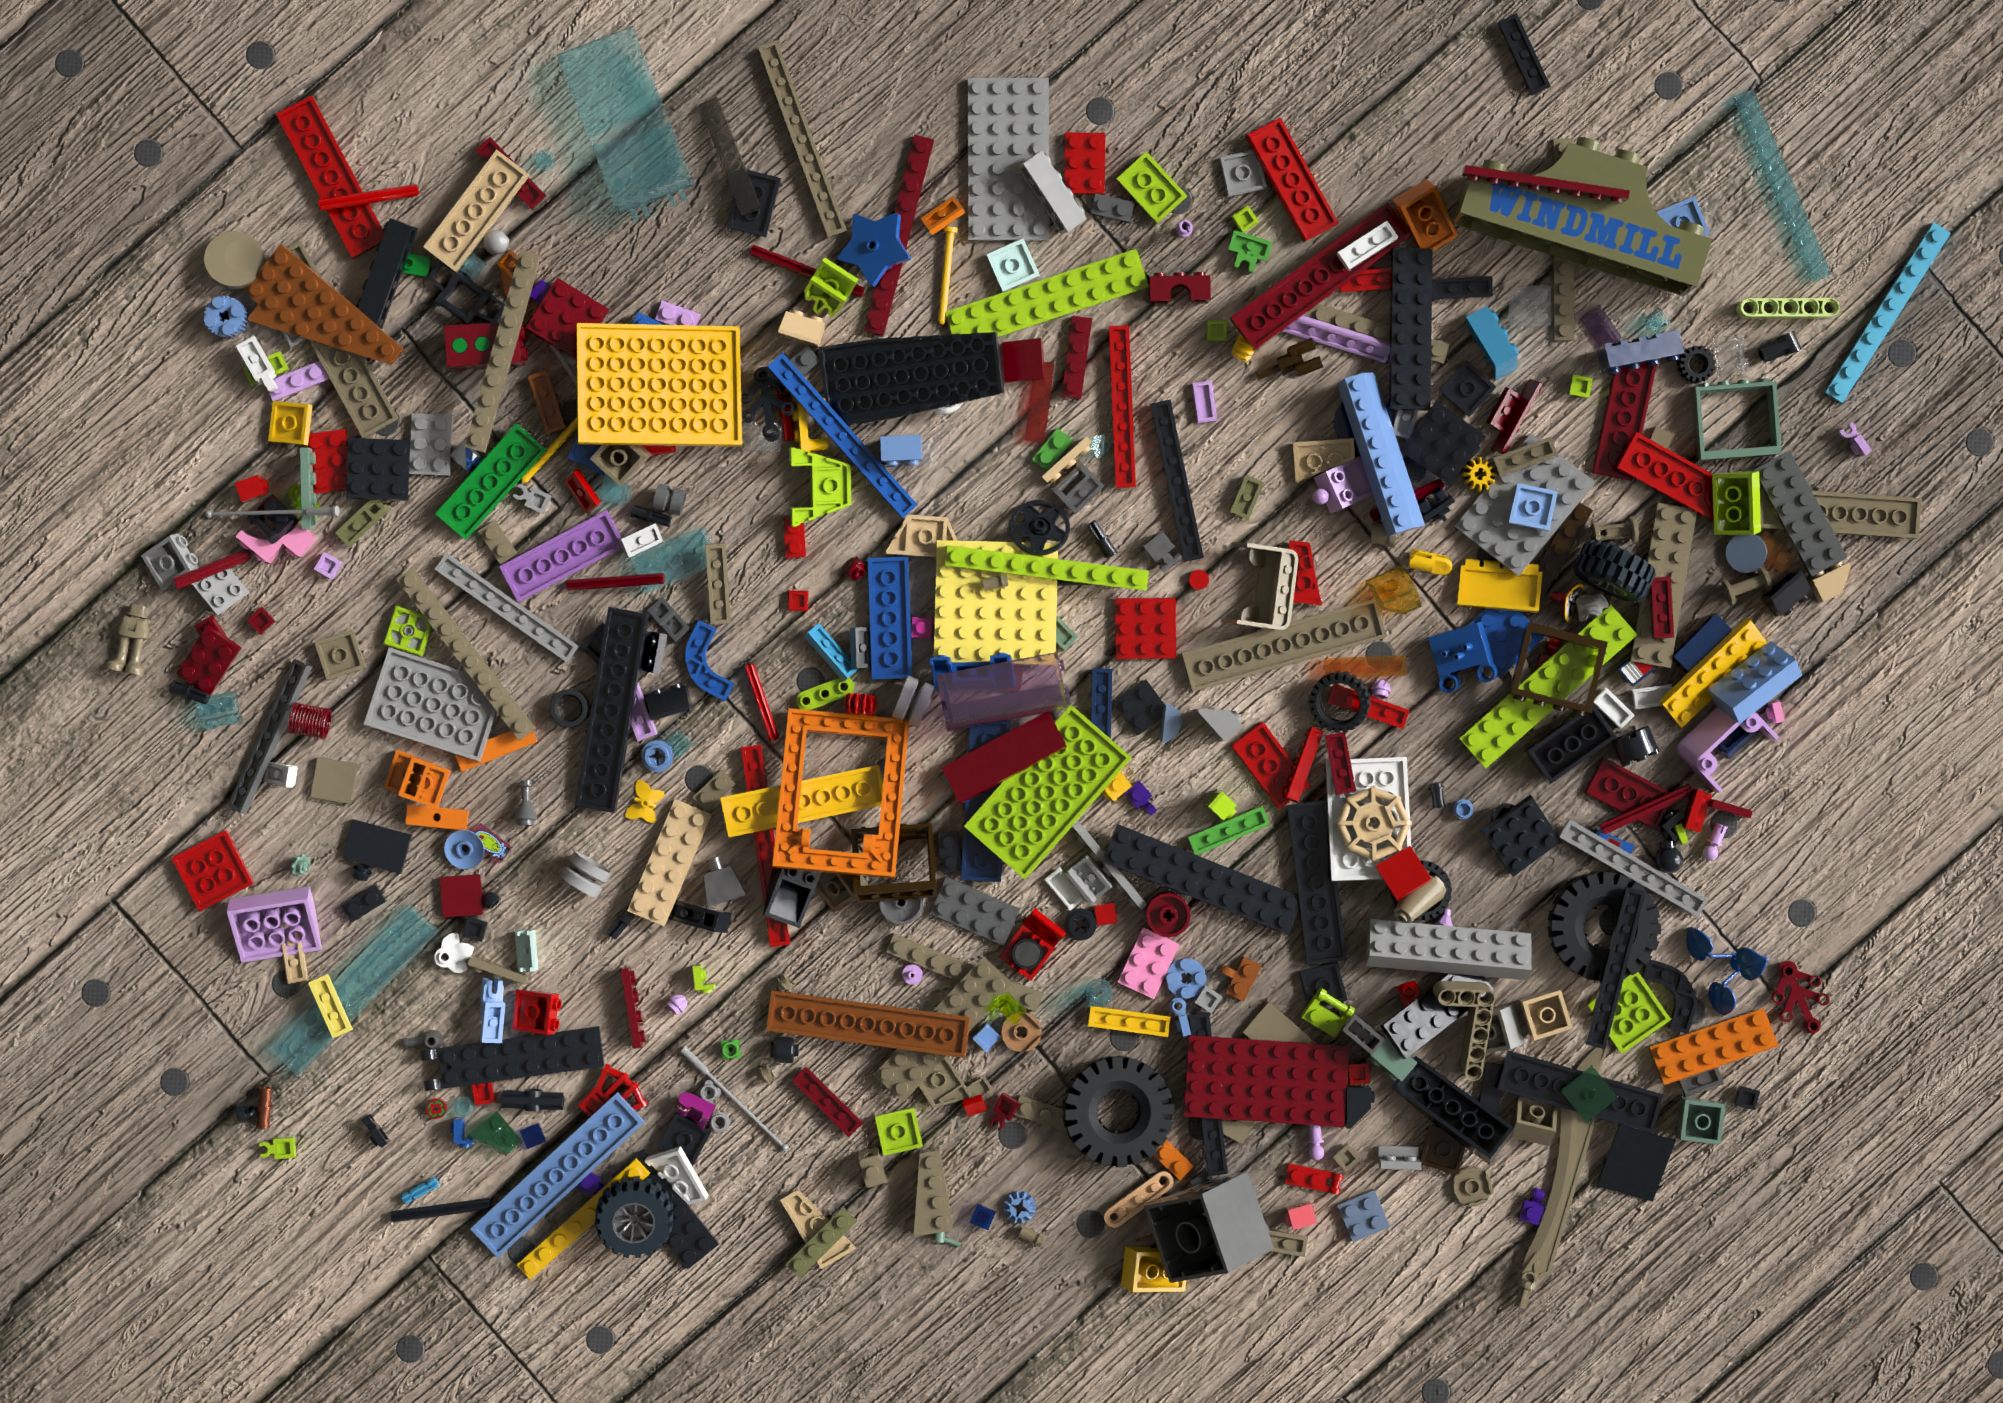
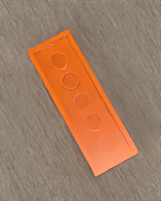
M1762 1008L1650 1046L1649 1050L1664 1086L1765 1052L1779 1045L1766 1012Z

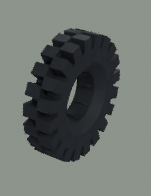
M1608 871L1590 872L1591 874L1588 875L1583 874L1575 878L1574 882L1567 883L1562 888L1563 892L1557 895L1552 903L1554 907L1552 911H1549L1548 916L1550 927H1547L1548 936L1552 940L1551 946L1559 956V960L1576 974L1599 982L1602 978L1609 947L1600 948L1598 944L1593 946L1586 939L1587 934L1583 931L1584 920H1587L1585 919L1586 915L1591 909L1596 910L1599 905H1609L1608 908L1612 909L1615 907L1619 911L1625 887L1646 892L1644 887L1637 881ZM1648 892L1645 895L1624 979L1628 975H1634L1639 972L1643 964L1647 965L1652 958L1650 956L1652 951H1656L1659 944L1657 937L1658 934H1661V924L1658 923L1660 914L1658 907H1655L1653 904L1654 899Z
M1127 1056L1102 1057L1098 1061H1092L1085 1065L1086 1068L1082 1071L1079 1070L1073 1077V1082L1068 1085L1065 1091L1066 1098L1062 1104V1110L1064 1111L1063 1123L1071 1142L1075 1144L1082 1154L1091 1160L1109 1167L1116 1166L1118 1168L1127 1167V1165L1131 1164L1137 1165L1144 1162L1143 1159L1151 1158L1157 1153L1156 1149L1160 1145H1164L1167 1140L1166 1135L1168 1131H1171L1173 1125L1171 1118L1172 1114H1174V1104L1171 1103L1172 1095L1169 1088L1166 1087L1164 1079L1146 1063ZM1118 1089V1092L1126 1090L1133 1095L1131 1098L1137 1102V1118L1132 1126H1128L1127 1130L1109 1132L1102 1127L1104 1124L1098 1121V1103L1103 1096H1107L1106 1093Z

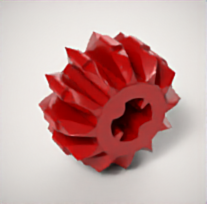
M848 693L845 695L844 711L847 714L873 716L876 714L878 705L877 697L869 694Z

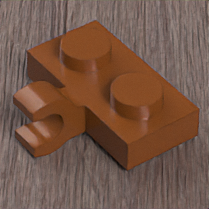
M1244 956L1236 970L1223 964L1220 972L1232 978L1225 992L1244 1002L1262 965Z

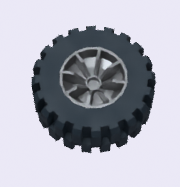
M1589 540L1584 543L1573 567L1575 575L1586 584L1608 595L1633 603H1640L1645 599L1656 576L1655 568L1644 559L1618 546L1599 540Z
M628 1176L623 1177L622 1182L619 1183L616 1180L611 1183V1188L607 1187L598 1200L595 1214V1229H598L597 1235L600 1240L603 1239V1245L606 1248L612 1247V1252L616 1255L620 1252L623 1253L625 1258H629V1255L641 1258V1254L644 1253L646 1256H649L653 1253V1249L658 1251L662 1247V1242H667L669 1238V1233L673 1227V1204L669 1200L667 1191H661L662 1186L657 1182L652 1184V1179L646 1177L645 1180H640V1176H634V1179L629 1180Z

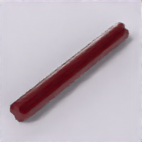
M663 573L572 579L566 581V587L568 591L657 585L665 583V576Z
M1690 784L1682 786L1600 823V830L1603 834L1610 833L1694 794Z

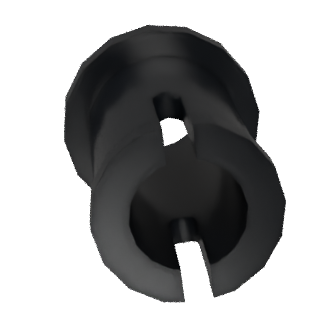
M1442 782L1430 784L1429 790L1432 794L1433 808L1446 806L1443 793L1445 786H1442Z

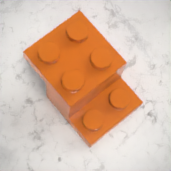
M397 749L383 788L399 793L398 796L438 809L451 770L435 765V762Z

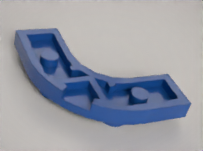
M698 620L686 646L685 661L687 669L693 681L701 689L726 701L735 683L712 671L706 658L708 646L717 629Z

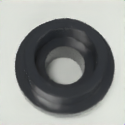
M358 864V866H353L352 876L357 880L367 881L372 876V871L367 865Z

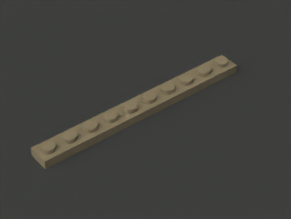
M775 40L759 46L761 57L827 236L831 238L847 232L846 226L778 41Z
M1552 139L1553 165L1566 145L1573 143V139ZM1559 248V252L1563 255V250ZM1553 256V341H1574V262Z
M520 249L465 444L467 448L486 453L541 255Z
M1256 285L1252 301L1270 288ZM1318 304L1303 315L1390 342L1389 325L1321 304ZM1431 339V361L1444 364L1449 344Z
M414 567L399 576L396 580L517 739L520 741L536 729Z

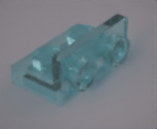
M236 691L210 696L207 704L196 702L198 722L203 729H215L217 726L234 725L237 722L243 721Z

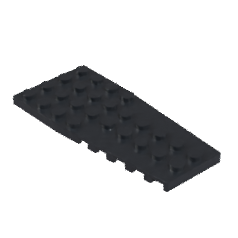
M997 332L878 338L819 347L825 401L846 425L894 419L1005 392Z

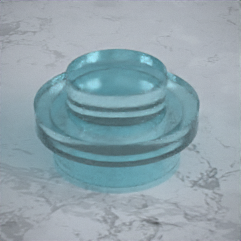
M542 150L537 153L535 164L543 171L550 170L555 165V156L548 150Z
M467 1096L458 1098L454 1105L455 1112L462 1117L471 1115L475 1109L474 1101Z

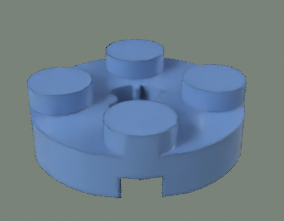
M1180 958L1173 961L1166 973V982L1170 991L1174 995L1186 999L1198 995L1203 990L1207 979L1203 966L1192 958ZM1184 972L1185 974L1187 972L1191 974V981L1189 983L1181 982L1183 979L1181 974Z

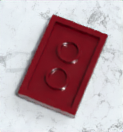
M207 625L176 674L198 690L212 696L242 647L211 625Z

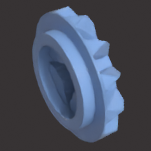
M654 740L644 746L641 758L647 769L653 772H662L667 770L673 763L674 754L671 746L666 744L665 741ZM656 750L659 751V754L665 755L660 758L659 763L657 758L650 757L656 753Z
M1015 1191L1007 1196L1003 1208L1009 1220L1014 1223L1023 1224L1033 1217L1036 1205L1030 1194L1024 1191ZM1021 1199H1023V1207L1027 1210H1021L1016 1215V1208L1012 1205H1018Z

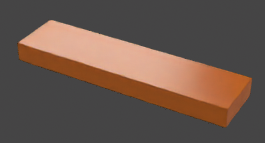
M512 731L488 739L481 762L455 754L463 772L538 741L534 731L520 741Z

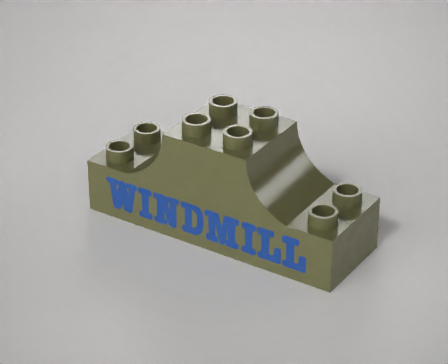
M1578 137L1576 144L1568 143L1558 155L1553 166L1534 175L1630 190L1629 199L1623 201L1622 204L1611 203L1610 199L1606 198L1597 201L1589 199L1590 196L1587 195L1571 197L1568 192L1552 194L1548 192V189L1541 188L1540 191L1528 190V186L1520 185V188L1508 187V183L1499 182V185L1488 184L1487 180L1479 179L1478 182L1465 179L1452 220L1453 225L1680 296L1686 295L1698 286L1712 239L1702 236L1704 227L1701 225L1680 221L1679 227H1672L1658 215L1647 192L1646 176L1648 167L1638 164L1641 156L1634 152L1617 149L1615 156L1599 152L1601 143L1589 138ZM1484 160L1482 166H1476L1507 171L1508 168L1506 165L1493 160ZM1559 248L1563 250V255L1559 252Z

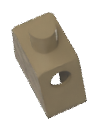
M878 1146L858 1151L859 1163L866 1188L888 1183Z

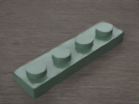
M300 448L301 510L314 507L317 503L316 493H313V485H316V474L313 473V464L316 463V456L311 448ZM302 514V529L314 530V525H317V515L307 516Z

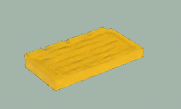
M1466 559L1465 565H1461L1457 606L1539 613L1542 572H1538V564H1529L1519 577L1505 566L1504 569H1501L1500 562L1484 560V566L1479 567L1480 560Z

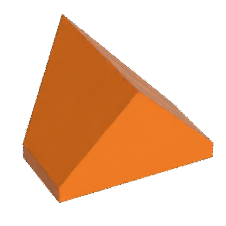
M511 249L496 263L500 269L505 300L507 299L518 256Z

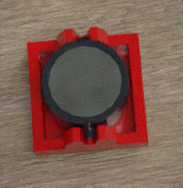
M1022 924L999 958L1032 981L1055 947Z

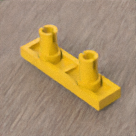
M791 395V399L795 401L796 407L793 413V421L797 422V430H794V440L798 442V449L808 452L828 450V438L810 439L808 437L807 412Z

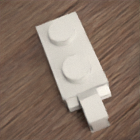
M252 336L236 345L255 381L260 385L265 384L270 392L278 389L273 380L276 377L275 370L256 337Z

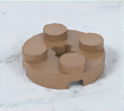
M1019 1011L1012 1013L1005 1019L1001 1033L1003 1041L1008 1048L1017 1052H1026L1038 1045L1042 1031L1040 1023L1034 1015ZM1025 1027L1026 1036L1020 1035L1018 1037L1016 1035L1018 1033L1017 1028Z

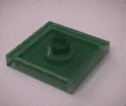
M1592 1065L1560 1090L1586 1123L1618 1098Z

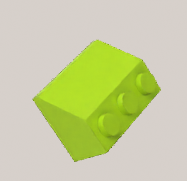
M1759 471L1712 474L1714 535H1754L1761 532Z

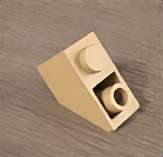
M1839 561L1830 566L1831 570L1827 572L1823 570L1815 574L1813 579L1808 581L1818 602H1825L1842 593L1851 568L1850 563Z

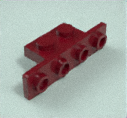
M1529 379L1521 395L1510 388H1504L1486 422L1500 431L1491 450L1505 454L1510 448L1511 441L1519 431L1523 419L1530 411L1535 397L1540 392L1541 382Z

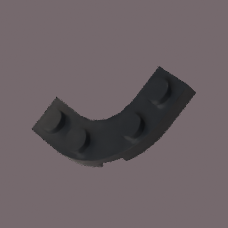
M1651 959L1644 966L1641 977L1661 983L1669 988L1674 997V1009L1668 1028L1689 1034L1696 1011V995L1691 983L1677 968Z

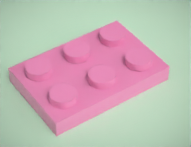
M1142 927L1117 982L1154 999L1180 944Z

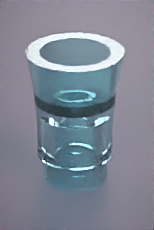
M1094 979L1086 986V999L1094 1006H1105L1113 997V988L1105 979ZM1099 990L1104 993L1101 998L1096 996V992Z

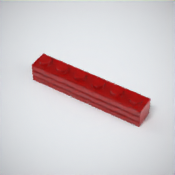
M1314 727L1306 730L1305 741H1302L1300 746L1302 748L1301 752L1296 757L1297 763L1292 768L1293 774L1288 779V788L1286 787L1283 793L1285 799L1294 803L1299 801L1324 731Z

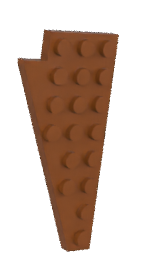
M283 244L277 247L256 274V279L244 290L249 297L258 303L257 307L247 318L251 322L387 364H393L404 350L400 344Z

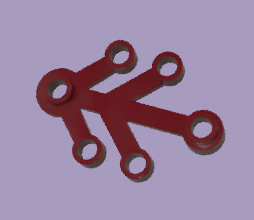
M1783 961L1777 968L1780 980L1775 992L1771 995V999L1774 1003H1783L1785 1000L1783 992L1787 983H1789L1791 991L1784 1009L1779 1014L1780 1019L1784 1022H1790L1793 1019L1792 1010L1797 1001L1805 1019L1803 1029L1810 1034H1815L1820 1030L1821 1024L1818 1019L1813 1018L1804 997L1815 1000L1822 1006L1827 1005L1830 998L1825 993H1816L1800 987L1796 980L1797 978L1808 982L1812 987H1818L1821 985V978L1819 976L1798 971L1795 963ZM1790 967L1791 973L1787 975L1785 969ZM1816 977L1818 982L1813 985L1811 981ZM1777 994L1781 995V999L1779 1001L1775 1000V996ZM1821 996L1826 997V1001L1824 1003L1820 1002ZM1788 1012L1789 1018L1785 1020L1783 1014ZM1815 1022L1816 1027L1811 1030L1810 1024Z

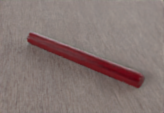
M753 245L750 250V255L810 279L817 270L756 245ZM856 284L851 295L861 298L864 293V287Z

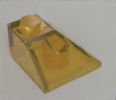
M1403 565L1366 580L1379 607L1383 610L1406 614L1422 607L1418 591Z

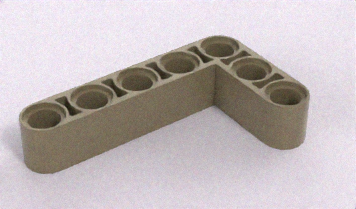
M1439 981L1433 986V993L1442 1005L1469 1007L1459 1067L1466 1079L1476 1081L1480 1079L1483 1073L1495 995L1489 986L1483 982Z

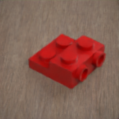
M516 989L512 1030L544 1035L555 1034L560 1025L559 1019H557V1011L562 1006L559 994Z

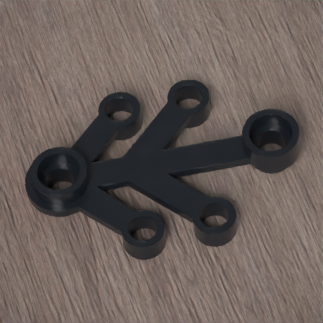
M760 367L754 372V382L747 391L741 392V403L745 405L751 403L752 396L760 387L762 394L749 409L743 410L742 419L746 423H751L756 413L763 406L766 426L763 428L762 433L767 441L774 442L779 438L780 432L778 427L774 425L771 404L782 410L785 416H791L794 413V407L792 403L783 402L770 393L769 386L778 390L784 398L791 396L789 391L787 393L782 392L785 387L774 379L773 373L767 367ZM762 374H767L766 377L760 378ZM745 395L749 396L746 400L742 399ZM786 407H791L790 411H784ZM751 414V417L745 418V415ZM769 429H774L772 433H767Z

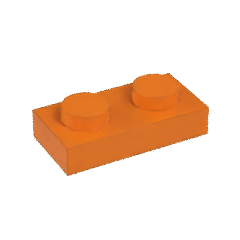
M952 196L920 219L931 235H934L963 215L965 211L957 199Z
M1168 1140L1165 1141L1163 1146L1160 1145L1156 1149L1157 1153L1154 1154L1180 1181L1194 1167Z

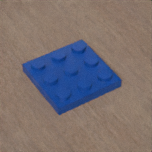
M1485 609L1469 625L1482 621L1494 663L1500 671L1498 676L1500 679L1516 665L1526 623L1531 622L1520 611ZM1532 634L1527 653L1542 641L1544 636Z

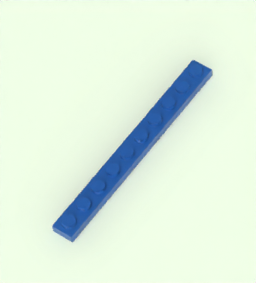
M783 353L767 366L901 518H904L918 505Z

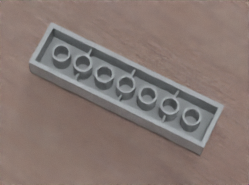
M1370 919L1367 927L1366 966L1527 980L1532 970L1531 933Z

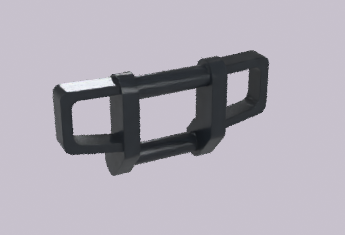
M441 260L438 262L429 275V279L442 290L435 299L434 304L449 311L459 318L464 325L471 324L478 316L490 323H497L502 316L505 304L494 297L492 292L484 290L464 276L461 270L455 272ZM442 266L455 273L446 288L435 280V276ZM459 282L481 297L468 314L447 301ZM490 298L501 305L500 311L493 319L480 313Z

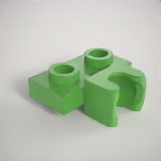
M1234 230L1228 251L1237 253L1233 268L1237 269L1241 262H1246L1248 264V273L1252 274L1257 260L1267 262L1273 242Z

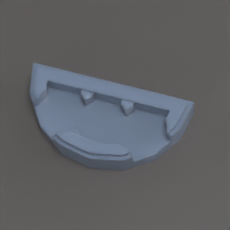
M1163 703L1159 739L1162 743L1176 737L1183 723L1179 710L1168 703Z

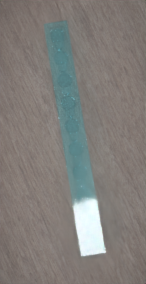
M1754 89L1733 98L1811 284L1832 275Z

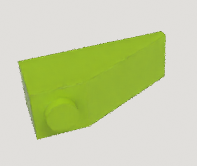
M1219 789L1204 803L1223 821L1226 818L1229 820L1236 813L1234 808L1237 805Z

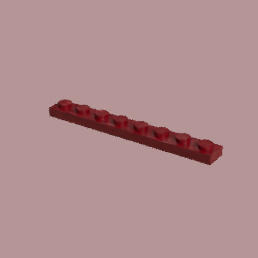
M1465 165L1462 171V176L1467 177L1466 180L1478 182L1479 179L1487 180L1488 184L1499 185V182L1508 183L1507 186L1513 188H1520V185L1528 186V190L1540 191L1542 188L1548 189V192L1552 194L1568 192L1571 197L1587 195L1590 196L1589 199L1601 201L1602 198L1610 199L1611 203L1622 204L1623 201H1627L1630 190Z

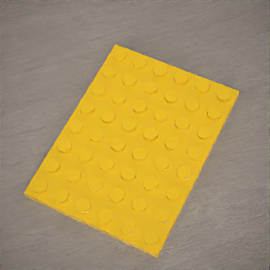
M576 324L578 444L742 446L740 326Z

